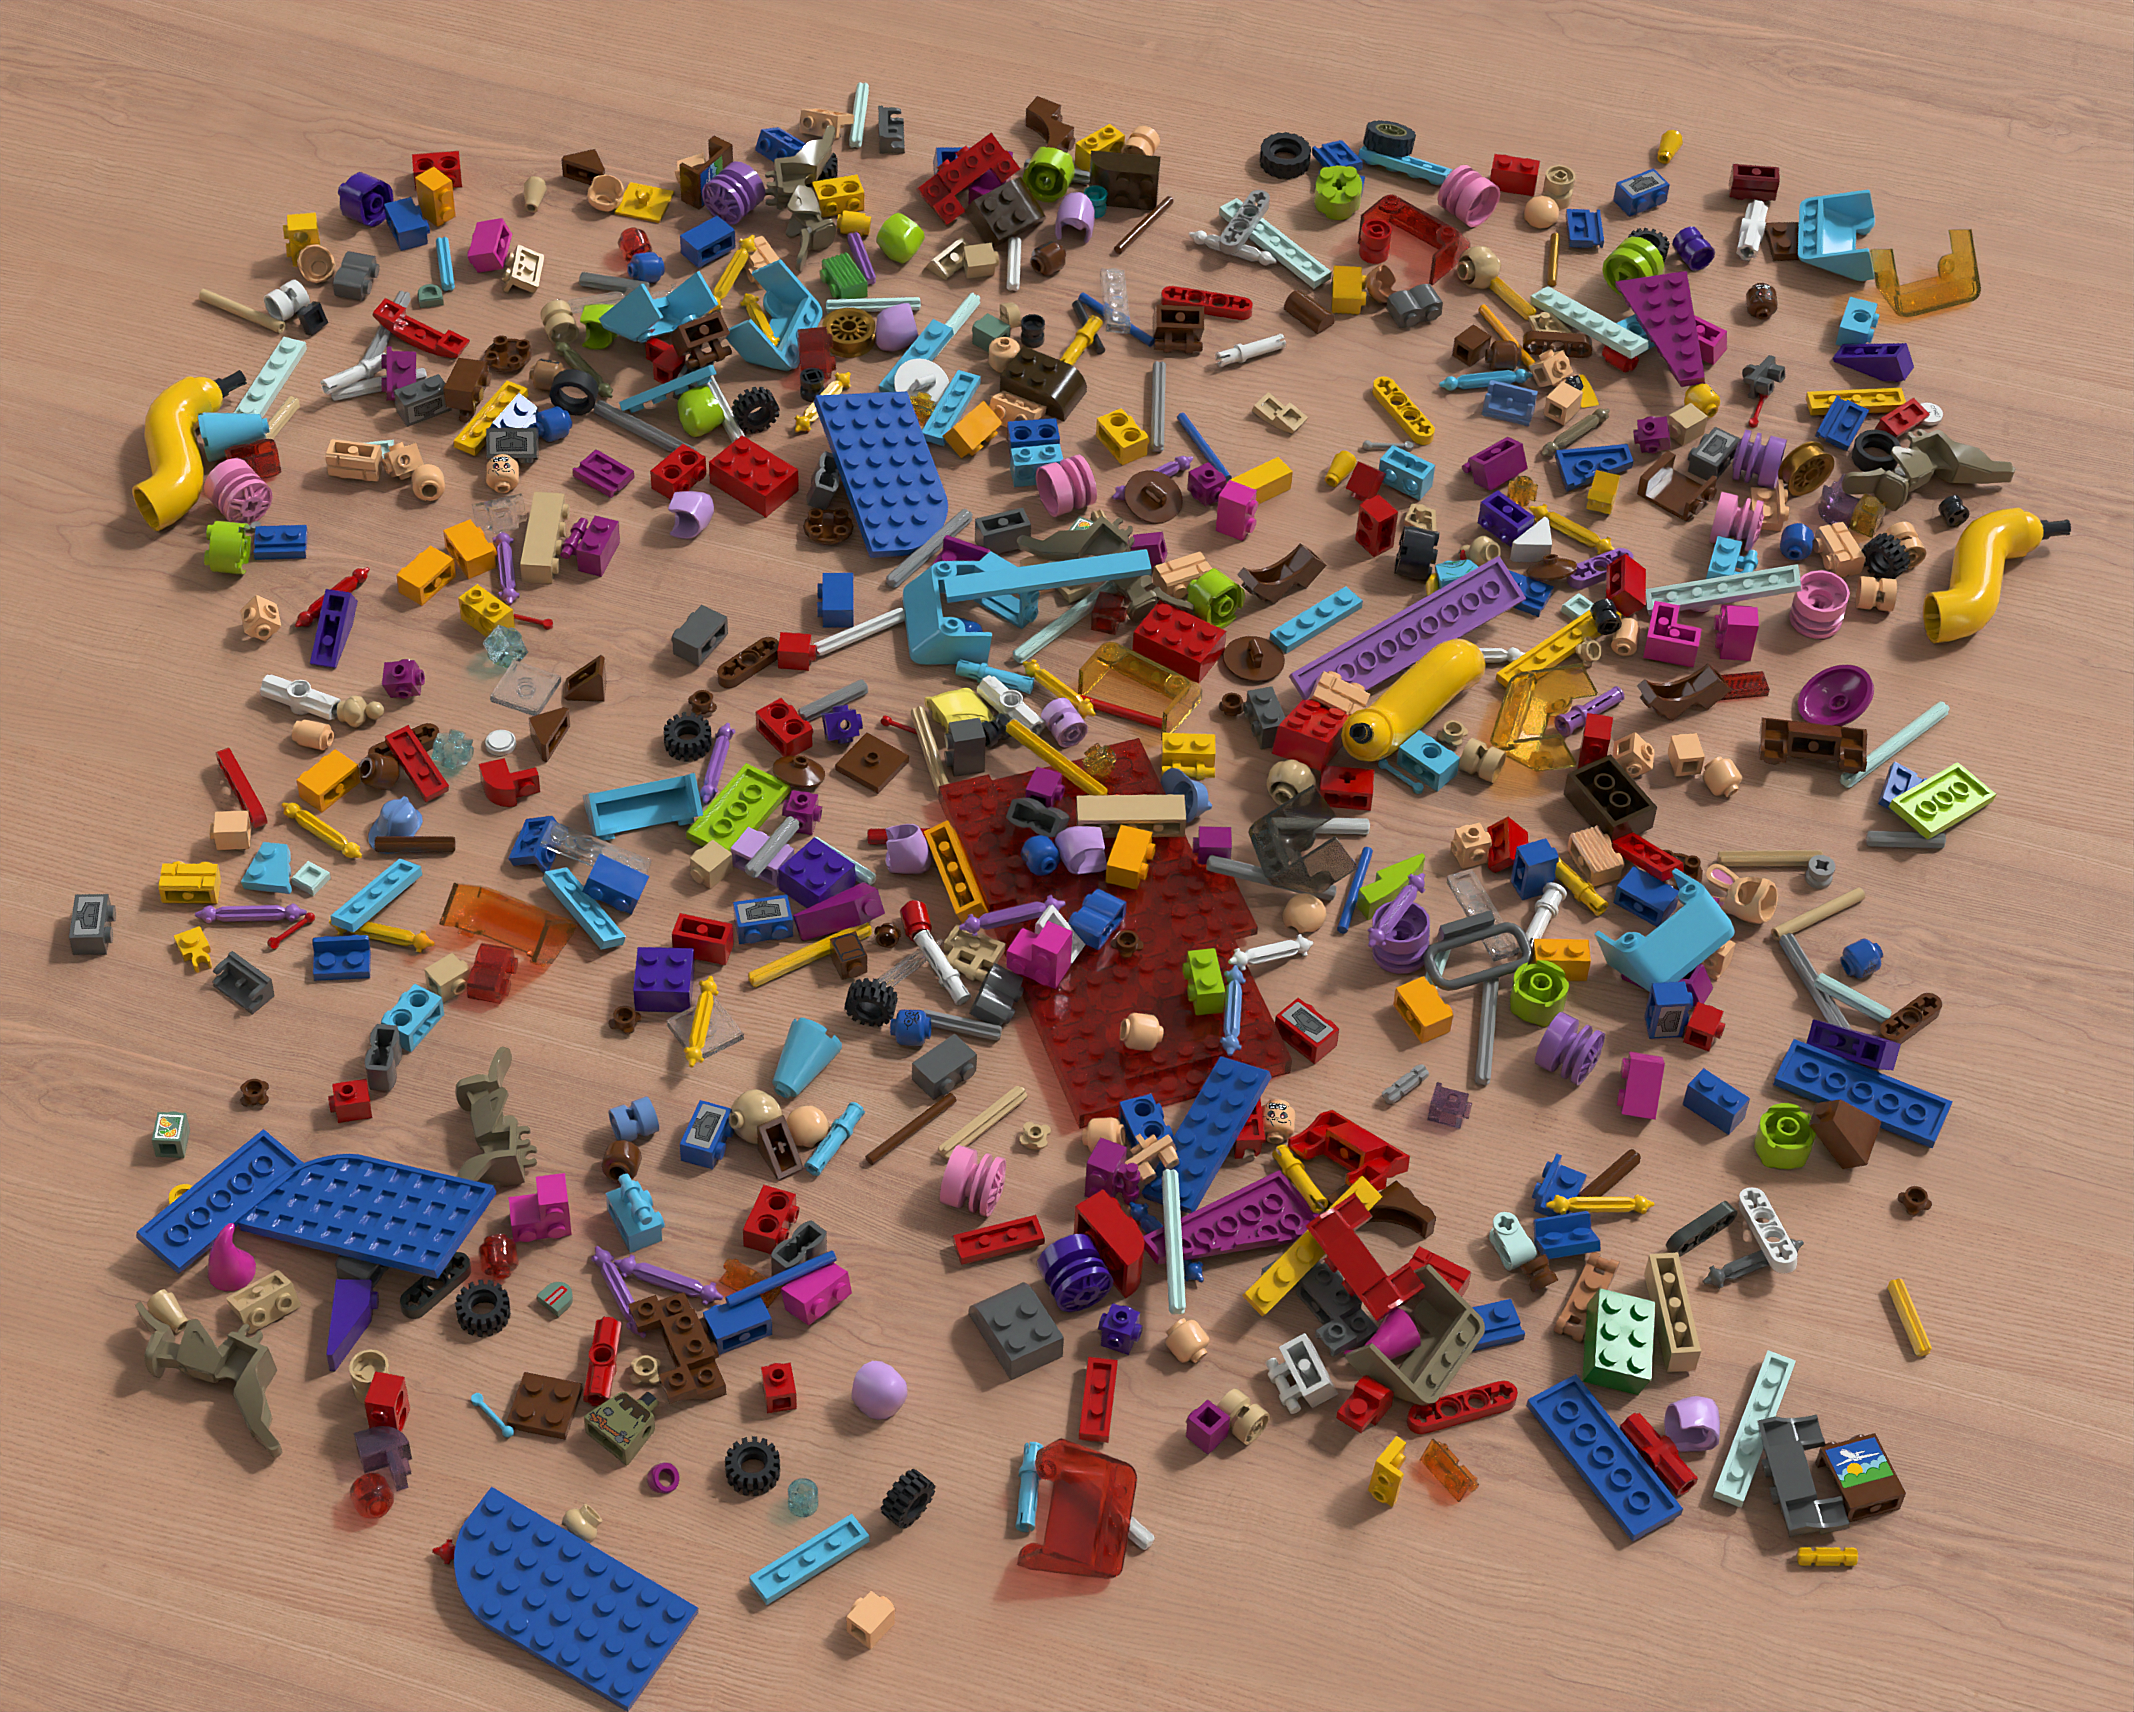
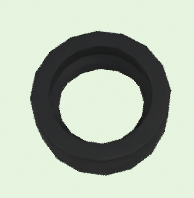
M566 369L554 377L549 396L551 403L555 407L566 410L569 415L581 416L589 413L594 408L599 388L594 378L586 372L577 369ZM560 388H579L588 397L573 398L565 394Z
M1875 429L1867 430L1859 434L1855 439L1852 460L1855 466L1864 472L1874 471L1882 468L1884 471H1893L1898 463L1892 457L1891 451L1894 446L1901 447L1898 439L1888 432ZM1870 447L1879 448L1887 452L1889 456L1875 457L1863 449Z

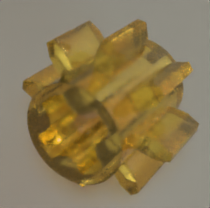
M918 392L917 397H910L918 422L925 423V419L930 418L936 407V402L931 400L932 396L923 392Z
M1518 476L1515 482L1509 481L1507 497L1512 498V501L1519 506H1527L1530 500L1536 501L1538 484H1533V480L1528 476Z
M1096 743L1084 752L1087 757L1083 759V764L1089 774L1096 775L1098 773L1100 778L1115 769L1113 763L1116 762V756L1109 746L1104 745L1101 747L1099 743Z

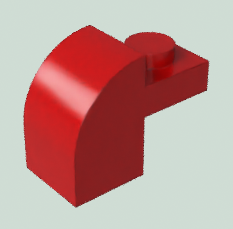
M655 337L646 341V359L653 362L654 380L665 384L677 379L685 365L686 355L678 357L673 344L669 345Z
M505 758L479 764L480 780L484 793L496 805L515 807L517 806L516 798L540 793L539 774L536 767L510 773Z
M1365 1375L1355 1384L1354 1392L1337 1411L1336 1418L1361 1434L1370 1423L1376 1426L1390 1409L1394 1392L1370 1376Z

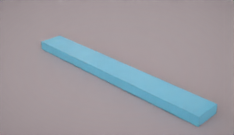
M1145 549L944 577L943 580L947 603L1151 575L1152 569L1148 551Z

